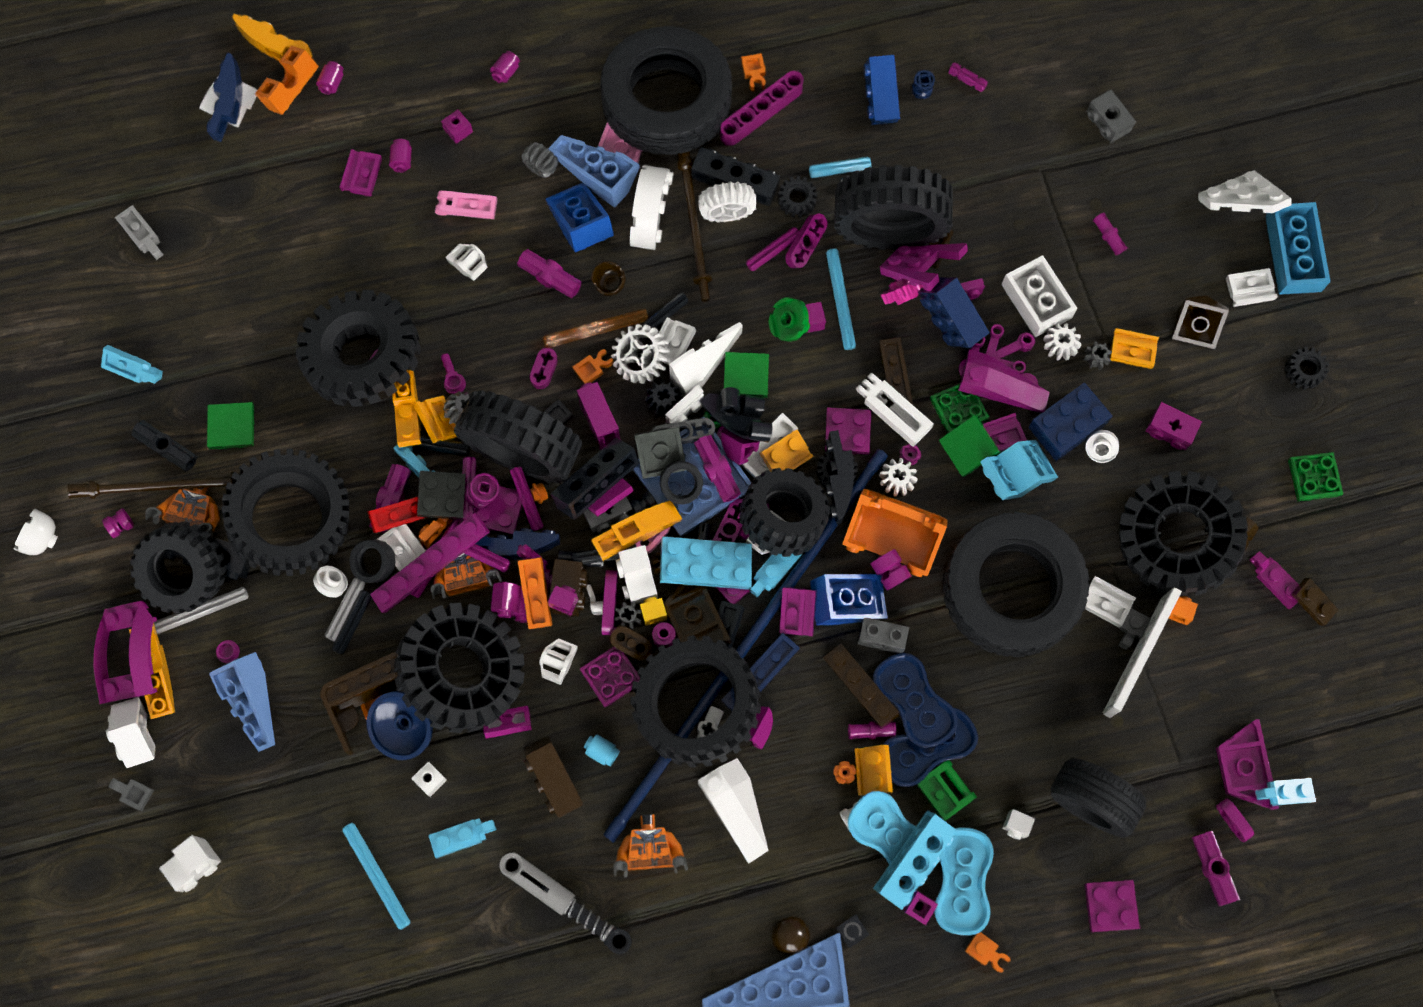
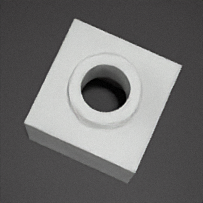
M427 762L411 778L430 797L447 781L430 762ZM427 774H431L432 776L430 782L424 781V777Z
M1012 809L1009 811L1002 829L1008 831V836L1020 840L1021 837L1026 838L1029 836L1035 818Z

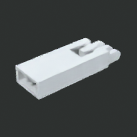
M870 373L867 377L872 384L867 379L862 381V385L867 390L861 385L856 387L857 392L865 398L864 404L914 447L932 429L933 423L885 380L882 382L873 373ZM883 394L894 403L890 408L885 405L888 400L881 397Z

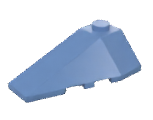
M563 135L548 148L564 167L597 196L614 208L629 193L640 168L638 163L623 153L617 151L616 153L609 152L600 146L597 148L586 145L583 141Z
M256 652L210 672L209 675L218 695L222 700L227 699L233 708L230 711L234 717L238 716L244 724L243 730L257 751L260 752L274 746L275 740L266 676Z

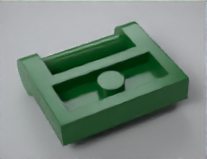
M950 760L942 763L931 771L924 780L916 784L944 821L977 798L976 794L970 792L952 768L953 764ZM942 772L946 773L963 796L961 801L956 798L941 778L940 774Z

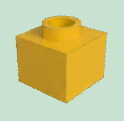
M647 598L643 601L644 603L640 604L645 626L667 620L662 598Z

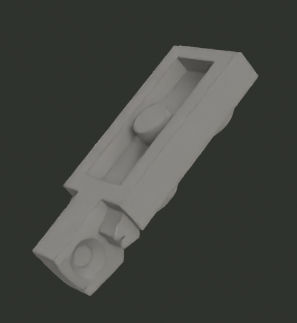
M133 205L115 217L144 254L150 251L156 260L163 256L160 249L156 246L160 243L157 235Z

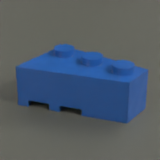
M894 55L869 57L864 64L866 97L869 99V106L867 108L868 119L872 120V125L898 122L900 113Z

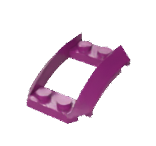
M144 601L104 609L94 647V675L100 704L157 693V688H153L151 674H154L151 660V633L153 623L157 619L148 612L147 608L149 607ZM132 627L129 641V666L131 674L109 678L107 670L109 634L111 631Z

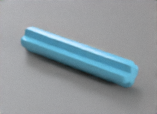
M870 157L811 165L809 166V175L811 178L855 172L857 170L862 171L865 168L871 167Z

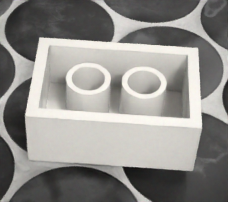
M1043 255L1006 274L1001 284L1035 338L1047 332L1049 328H1054L1056 324L1059 323L1060 325L1072 319L1077 310L1074 302Z

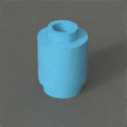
M598 734L595 737L590 736L584 745V749H586L585 755L604 766L607 764L611 767L620 752L615 744Z

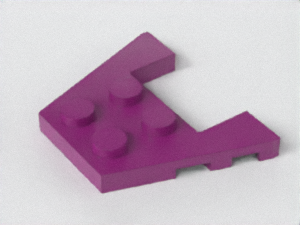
M967 243L901 246L880 266L881 275L898 281L906 279L910 281V285L916 287L920 284L923 285L924 290L931 291L939 282V276L936 273H927L926 271L938 258L960 260L968 252Z

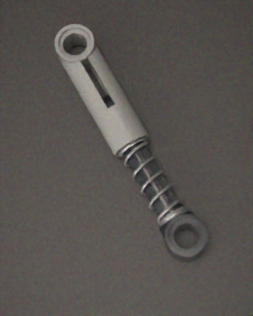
M508 853L502 857L500 869L505 876L560 915L567 913L569 918L573 917L576 919V923L583 924L584 929L588 928L592 931V934H597L600 940L604 942V945L612 952L623 954L630 949L632 939L628 932L617 926L608 925V921H602L600 916H595L592 913V910L588 911L584 908V904L580 905L577 903L576 895L518 854ZM512 859H516L519 863V867L515 872L507 870V863ZM524 871L542 883V886L539 888L522 876ZM617 935H623L626 938V945L621 949H617L613 945V939Z

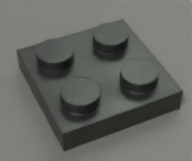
M679 426L634 434L643 479L661 476L663 470L669 464L685 461ZM680 469V470L674 471L673 473L681 472V471H686V470Z
M420 470L417 517L462 520L466 474Z

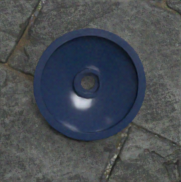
M391 691L378 697L370 706L367 714V730L372 743L381 753L396 760H408L421 754L429 745L433 727L430 726V719L426 718L422 722L414 715L417 709L413 705L407 708L401 699L405 694L402 691Z

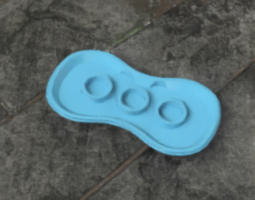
M872 791L864 795L855 804L848 818V827L852 836L858 842L879 851L886 858L889 865L916 827L905 819L896 801L890 795L881 791ZM933 836L927 839V847L933 844ZM920 855L913 859V866H917L920 863ZM935 866L931 867V869L927 873V876L932 872ZM902 876L900 880L906 882L907 876Z
M954 828L957 831L954 834L953 842L948 847H945L940 854L943 883L936 899L938 906L935 909V916L938 924L944 930L957 935H973L981 932L988 924L990 918V905L985 891V879L993 860V846L987 835L979 830Z

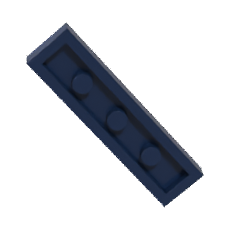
M784 633L778 637L750 668L760 693L800 649ZM733 688L721 700L731 711H733L735 703Z

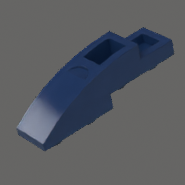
M227 53L225 59L222 60L220 65L221 71L218 78L214 81L213 91L219 99L216 100L213 116L207 123L208 134L213 140L222 142L228 123L237 124L242 104L241 72L237 61L231 53Z
M521 528L520 531L513 532V539L505 535H497L496 538H490L486 535L475 544L507 560L522 559L517 555L520 544L522 546L526 544L537 554H541L560 545L561 540L559 534H556L555 531L543 530L542 533L533 532L532 529Z

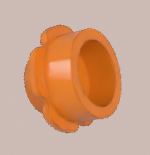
M533 483L530 491L534 502L537 501V503L542 504L543 501L548 499L547 491L542 483Z
M842 761L839 765H836L833 770L836 781L840 784L852 783L855 780V766L850 765L848 761Z

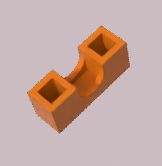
M291 46L279 61L285 69L283 81L279 82L266 78L255 93L268 110L282 115L319 67L304 49Z

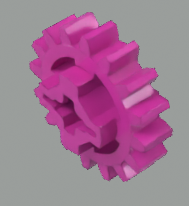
M895 280L890 283V289L883 292L881 297L885 305L894 301L897 305H900L917 297L923 285L918 284L915 287L910 285L909 280Z

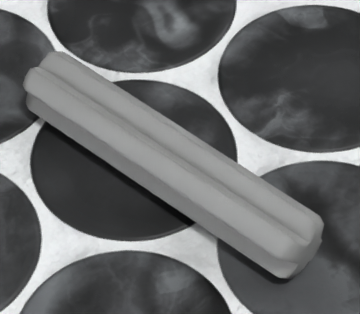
M356 577L353 578L325 633L327 639L331 641L336 640L360 591L366 585L365 582L360 581Z

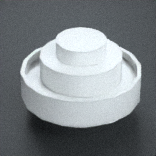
M1098 430L1089 435L1086 441V452L1092 460L1106 463L1113 460L1118 454L1119 441L1112 432Z
M333 566L321 567L313 579L316 589L328 597L336 598L341 596L348 585L347 577L344 573Z

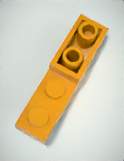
M233 15L232 18L241 34L264 54L280 61L288 49L294 46L304 49L312 58L309 46L305 42L288 39L282 34L276 35L273 26L266 21L259 22L246 15Z
M407 370L410 379L404 386L398 382L394 383L397 392L392 394L399 448L421 444V423L414 408L418 397L414 371Z
M663 502L612 525L610 530L591 541L602 561L633 544L641 540L644 542L682 521V517L673 502Z
M153 623L151 660L154 674H151L153 688H157V693L144 695L151 719L175 713L163 646L159 643Z

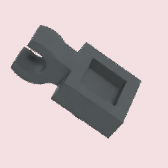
M1131 608L1123 625L1119 628V630L1125 633L1118 646L1127 650L1134 638L1140 640L1151 618Z
M112 778L108 786L122 793L119 801L139 811H143L154 791L132 779L127 785Z

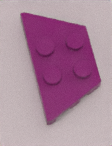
M1257 719L1216 747L1225 793L1275 810L1279 809L1278 805L1272 806L1270 799L1257 800L1255 790L1268 788L1267 783L1273 781L1260 720Z

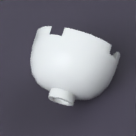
M34 509L29 515L32 517L31 520L25 522L14 547V550L27 555H38L43 553L47 547L52 549L58 536L54 535L56 526L52 518L44 512Z

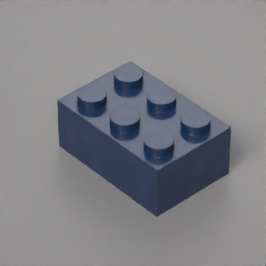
M939 277V282L931 291L921 289L918 292L921 297V304L931 313V320L936 327L940 328L943 333L942 338L947 345L970 348L990 333L957 278Z
M1084 382L1034 418L1028 428L1053 459L1058 461L1088 439L1089 435L1106 426L1113 416Z

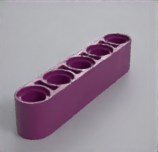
M798 71L788 72L723 121L720 127L721 142L726 146L737 144L799 97L803 89L804 79L802 74ZM759 107H764V108H766V109H765V110H760V109H758V108H759ZM743 119H748V120H750V121H749V122H743L742 120H743ZM727 131H732V132H734V133H733V134H727V133H725V132H727Z

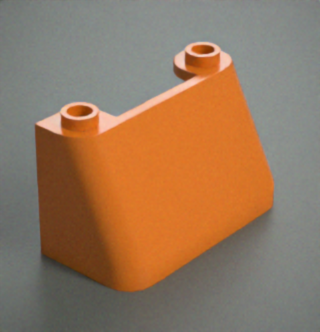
M863 489L842 545H845L846 549L853 553L868 550L881 556L896 549L902 559L900 563L907 565L912 575L928 577L947 528L948 520L878 492Z

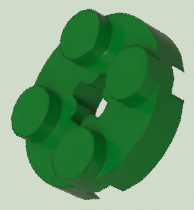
M786 297L774 305L773 315L770 314L769 328L775 337L783 341L793 342L798 340L803 333L808 332L810 328L808 322L809 314L803 301ZM788 315L791 316V322L789 324L786 323V320L789 319Z

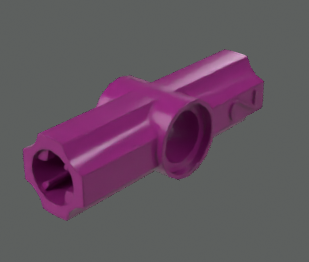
M529 249L523 251L517 262L520 268L535 276L542 285L548 288L553 287L570 298L576 296L582 285L580 280L563 271V268L551 259L545 260Z
M711 435L699 438L694 442V446L703 462V468L711 483H714L723 503L736 499L741 495V492L731 474L732 471L724 455H721Z
M392 464L385 485L379 489L377 494L376 509L404 501V490L411 474L410 469L398 464ZM387 529V530H384V531H381V532H382V533H386V532H387L388 530H390V529Z
M1213 831L1191 837L1202 863V873L1208 878L1218 905L1222 906L1240 900L1229 873V863L1223 858ZM1213 862H1216L1220 867L1218 874L1213 873L1211 869Z

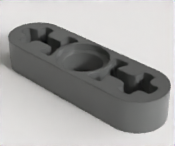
M708 418L664 424L653 428V430L672 426H679V429L687 428L690 433L688 437L681 438L682 444L696 442L703 436L711 435L713 437L715 434V424ZM702 425H706L707 428H711L708 430L707 434H704V432L700 430L702 429ZM692 426H695V430H700L696 431V436H693Z

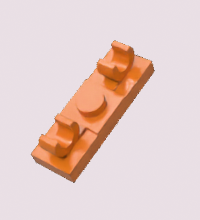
M542 557L519 560L518 566L528 629L552 626Z

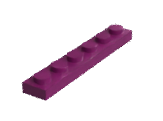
M472 514L370 594L382 613L388 612L490 531L478 514Z

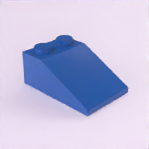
M584 183L546 198L552 214L575 252L614 236L609 215Z
M824 574L811 580V590H817L815 607L816 625L862 622L864 617L875 620L888 619L883 584L880 581L881 575Z

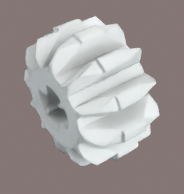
M1058 323L1054 329H1048V335H1045L1043 340L1046 342L1044 350H1051L1048 354L1049 357L1055 354L1057 355V361L1062 356L1065 360H1069L1070 355L1075 356L1077 354V349L1081 347V342L1078 341L1081 336L1080 334H1074L1076 331L1075 327L1070 330L1067 323L1064 324L1063 328Z
M900 458L898 464L894 459H891L890 465H883L884 471L880 472L879 477L883 479L880 485L887 486L886 493L893 490V496L895 497L900 491L905 496L907 490L912 491L914 489L913 484L917 482V478L914 475L917 471L916 469H909L911 462L904 465L903 459ZM895 474H897L898 477H903L902 480L900 481L899 478H894Z

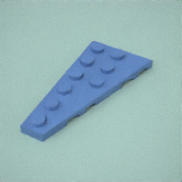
M840 933L702 999L703 1007H850Z

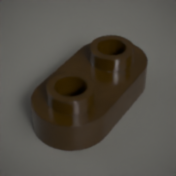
M615 626L609 633V641L615 648L637 660H645L652 653L653 647L651 642L626 626ZM623 633V639L617 640V634ZM640 643L643 644L642 650L637 651L636 646Z

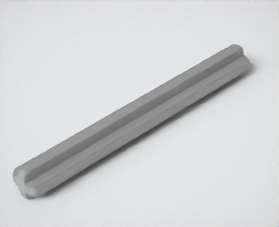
M241 587L210 599L193 611L172 614L154 622L157 634L246 600L249 598L247 590Z

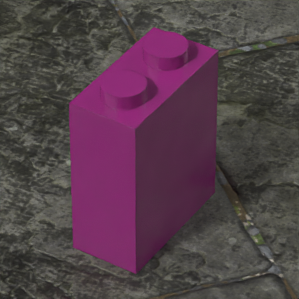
M589 382L582 385L577 390L579 405L599 449L602 450L615 437L620 439L619 428L598 382L593 384Z

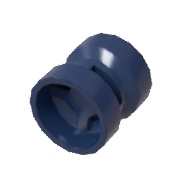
M922 70L916 73L912 85V93L916 98L926 99L932 94L935 77L931 72Z

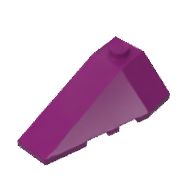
M973 350L968 351L958 391L1043 413L1046 410L1050 392L993 356Z

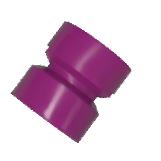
M487 473L476 475L465 489L467 503L474 508L481 509L487 507L499 493L498 481L494 476Z
M896 549L891 550L871 563L876 574L882 576L880 581L886 591L912 576L906 565L900 564L902 559Z

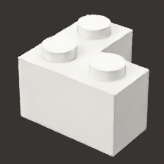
M646 546L618 552L620 559L616 560L619 577L625 579L626 586L622 587L625 600L630 599L632 605V603H643L645 599L651 597L658 599Z
M139 697L111 705V712L108 716L109 728L106 729L109 742H114L116 755L119 760H123L126 768L153 760L155 756V744L146 728L148 714Z
M191 836L172 850L175 856L159 869L175 891L188 892L198 884L197 880L202 876L207 877L217 870L216 865L221 860L205 839Z

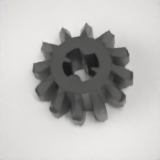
M537 142L527 146L521 156L526 167L542 178L549 177L558 166V159L554 156V153L544 147L543 144Z
M458 391L455 395H450L446 400L447 402H445L443 410L445 411L444 418L450 419L449 424H457L469 398L468 392L463 395Z

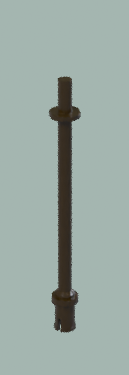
M690 151L681 154L678 153L677 168L683 173L698 276L693 278V283L699 285L701 301L708 302L710 301L708 283L712 281V276L706 274L691 176V168L694 162L691 160Z
M234 471L230 473V477L107 485H99L95 481H89L87 484H68V498L90 497L91 499H96V496L107 493L226 486L227 483L232 484L231 476L234 474Z

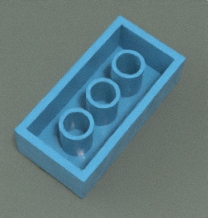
M1316 202L1295 203L1274 213H1267L1265 217L1279 295L1322 292L1330 283V276Z

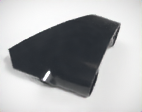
M727 387L722 389L719 395L709 393L700 401L705 410L719 424L735 435L749 440L767 443L770 441L773 429L772 423L760 421L765 406V399L763 397L745 394L741 396L737 388Z

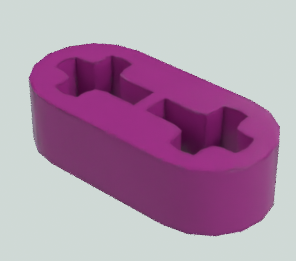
M543 348L539 351L531 370V384L536 389L548 387L555 371L558 359L556 352L551 348ZM551 355L552 360H548L546 366H544L543 357ZM544 371L543 376L545 380H541L540 383L537 382L535 377H539L541 372Z
M1226 798L1216 805L1219 814L1240 841L1245 843L1254 836L1253 829L1232 801Z

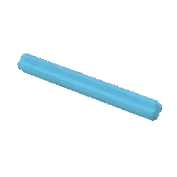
M829 249L826 255L843 346L845 350L855 349L856 343L839 253L837 249Z
M353 823L346 825L343 828V832L396 926L399 929L407 927L410 924V920L357 827Z

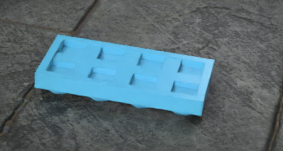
M662 537L660 583L750 590L752 582V544Z

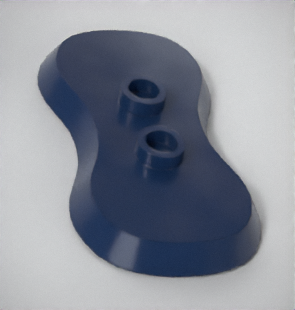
M899 653L887 658L877 666L873 674V682L899 711L906 735L914 744L924 748L934 747L943 743L954 734L958 726L957 714L947 701L933 691L928 682L926 670L918 658L908 653Z
M954 708L958 717L956 731L949 739L934 747H920L914 744L906 734L897 735L885 741L883 745H889L892 782L902 787L916 785L924 780L929 772L938 764L969 755L978 743V733L971 719L961 710Z

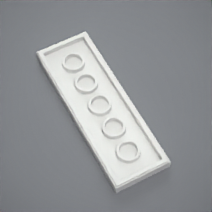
M1174 587L1161 597L1142 638L1139 640L1103 711V715L1111 718L1122 710L1182 592L1181 590Z

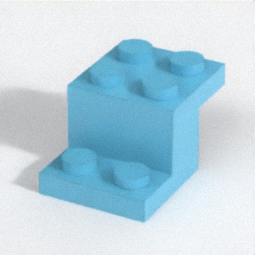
M1036 440L1016 442L999 455L986 457L980 461L984 474L992 481L996 495L1002 500L1022 497L1042 483L1052 482L1058 478Z

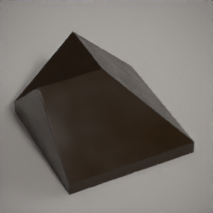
M1207 295L1186 298L1177 310L1172 339L1215 349L1229 308Z

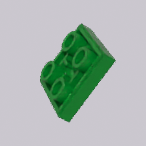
M725 352L724 388H737L741 396L745 394L767 398L769 354Z
M960 384L930 397L947 434L974 415L978 416L981 423L989 419V415L979 396L958 391Z
M247 402L208 405L207 447L209 449L254 447V404Z
M977 415L972 416L939 440L962 477L967 476L982 465L980 461L986 457H992L1000 453V450Z
M1334 452L1296 456L1288 459L1297 502L1340 497L1343 495Z

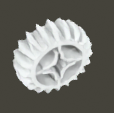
M722 182L720 185L715 184L714 187H708L699 196V211H701L704 219L711 222L740 220V218L748 217L756 209V194H754L752 187L746 183Z
M636 324L635 329L631 326L628 327V333L621 331L622 339L615 338L618 346H612L616 353L611 355L613 359H616L613 366L618 368L617 373L623 374V379L625 380L630 379L632 383L639 381L641 384H644L646 379L650 382L653 381V375L660 377L658 370H666V367L662 364L663 362H669L665 355L670 353V350L665 349L668 342L663 340L664 335L658 333V329L654 327L651 329L649 325L642 327L640 324ZM639 338H650L653 344L643 345ZM642 350L643 354H641L642 356L639 358L638 354H640L639 352ZM654 355V358L650 364V359ZM638 363L642 370L633 371L628 364Z

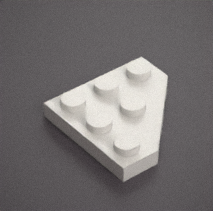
M1255 170L1198 193L1199 201L1210 210H1219L1220 207H1232V211L1250 212L1251 208L1263 209V213H1274L1291 206V197Z

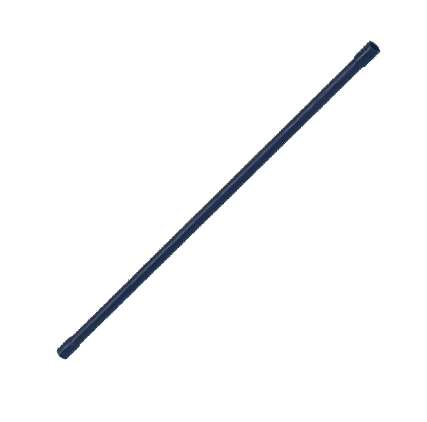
M876 450L866 464V468L853 484L846 513L873 475L878 472L888 458L884 451ZM829 518L818 542L814 544L812 549L804 553L739 644L736 651L741 658L746 656L782 605L783 587H795L838 525L835 518ZM722 671L719 672L675 735L686 739L729 680ZM660 755L618 816L613 819L603 833L606 838L613 843L616 841L626 827L628 820L670 763V758L665 759Z

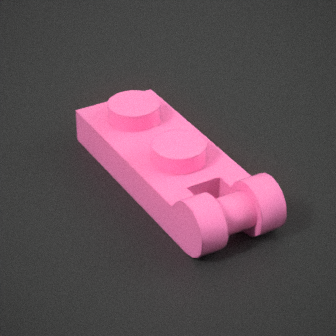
M451 191L438 192L437 199L439 203L435 208V213L445 216L448 214L494 219L496 196ZM452 201V205H447V202Z

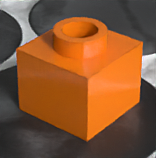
M1179 596L1168 619L1188 625L1193 621L1198 604L1192 602V599L1189 597Z

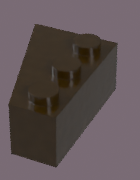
M549 736L524 748L527 759L523 761L529 773L534 771L538 779L534 782L540 794L545 792L549 800L545 801L551 814L556 813L557 817L560 818L584 805Z

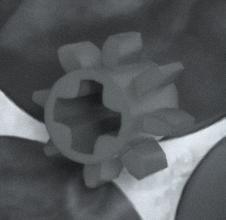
M1095 341L1092 348L1087 346L1085 352L1089 355H1086L1083 360L1088 361L1090 369L1098 367L1101 370L1104 364L1109 365L1111 360L1108 357L1112 351L1107 349L1106 343L1102 345Z
M623 602L621 609H615V612L619 614V617L614 619L615 623L621 622V625L630 627L633 630L635 623L641 624V620L637 616H640L642 611L635 610V603L627 606ZM626 612L632 615L629 621H627V618H624Z

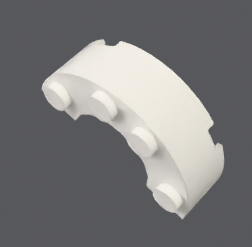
M643 165L644 169L640 171L633 204L632 216L634 218L633 226H631L630 246L655 250L656 244L660 243L662 238V230H659L660 214H664L666 201H663L664 194L668 195L669 185H672L673 172L666 168Z

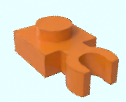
M762 53L741 57L745 79H750V90L754 91L755 83L761 84V88L764 90L766 82L762 76L766 75Z
M605 349L598 352L597 358L593 359L589 355L572 367L583 384L593 382L603 375L602 367L608 368L613 364L612 358L607 361L602 360V357L607 355Z
M438 518L437 521H433L430 525L426 524L419 532L420 543L428 549L442 534V531L451 524L452 519Z
M981 932L975 934L965 949L966 953L984 966L990 961L993 969L997 972H1003V969L998 966L1000 958L1006 962L1011 960L1008 955L995 952L999 945Z

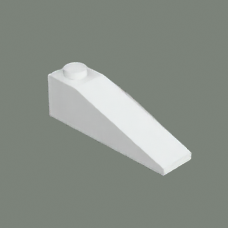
M740 322L721 332L714 342L708 339L703 342L699 350L695 351L692 348L669 364L670 380L675 386H679L680 392L684 397L697 385L701 389L724 359L725 352H729L742 334V324Z
M738 758L720 766L698 780L700 788L748 864L766 853L768 847L751 780Z

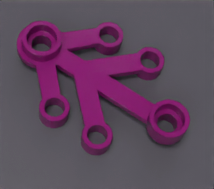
M1000 324L993 325L990 330L991 337L986 354L993 356L1016 372L1023 374L1026 369L1023 361L1010 362L1002 358L1018 350L1023 352L1030 351L1035 344L1034 336L1027 332L1022 333L1017 341L996 351L999 338L1004 333V328ZM998 329L1001 333L995 334L993 330ZM985 337L981 339L982 343L974 344L971 350L979 352V349L985 343ZM1023 338H1028L1030 343H1025ZM966 359L963 360L959 365L958 370L961 377L965 367ZM1015 366H1021L1022 370H1016Z

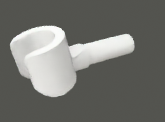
M588 585L586 589L590 598L591 612L593 615L603 614V601L596 602L592 586Z

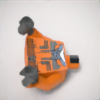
M208 487L193 488L192 491L179 489L177 493L171 495L156 508L150 507L145 511V520L153 517V524H158L160 517L167 524L171 522L180 523L181 521L189 522L190 526L194 524L201 526V531L203 532L207 530L212 534L210 538H213V531L221 519L215 501L206 495Z
M462 553L435 575L434 585L431 586L430 590L433 599H435L437 594H442V598H446L445 591L450 597L493 586L492 581L494 579H499L502 582V578L495 568Z
M641 815V829L631 830V834L625 836L618 849L613 874L616 876L617 871L623 870L624 877H627L628 870L673 867L674 872L677 873L676 868L678 866H685L686 871L688 866L682 847L671 832L665 831L664 827L655 828L654 815Z

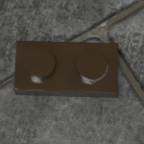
M1304 578L1291 594L1319 626H1326L1339 610L1311 578Z

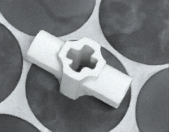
M713 706L710 707L705 720L700 721L697 732L699 734L697 738L706 736L702 728H707V725L712 727V732L718 730V724L724 713L722 710Z

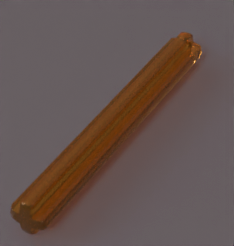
M643 308L543 336V342L546 348H551L644 322L648 319V313Z

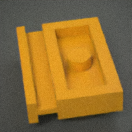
M1117 328L1114 330L1111 345L1112 353L1109 357L1111 361L1149 369L1154 367L1159 337Z
M444 396L426 399L424 402L417 401L414 405L433 443L440 440L445 441L457 438L454 433L456 424H449L450 419L444 418L445 411L443 406L447 402Z
M797 429L759 453L770 472L775 468H781V470L790 468L794 470L814 457L809 452L807 444Z
M889 745L855 748L858 795L864 796L872 791L892 793Z

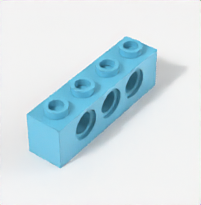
M927 810L873 889L900 909L909 905L913 899V893L918 886L924 884L928 871L939 862L940 854L945 847H948L953 842L954 834L957 830L936 814ZM933 836V844L927 847V839ZM920 855V863L917 866H913V859ZM906 875V883L903 886H899L900 878Z

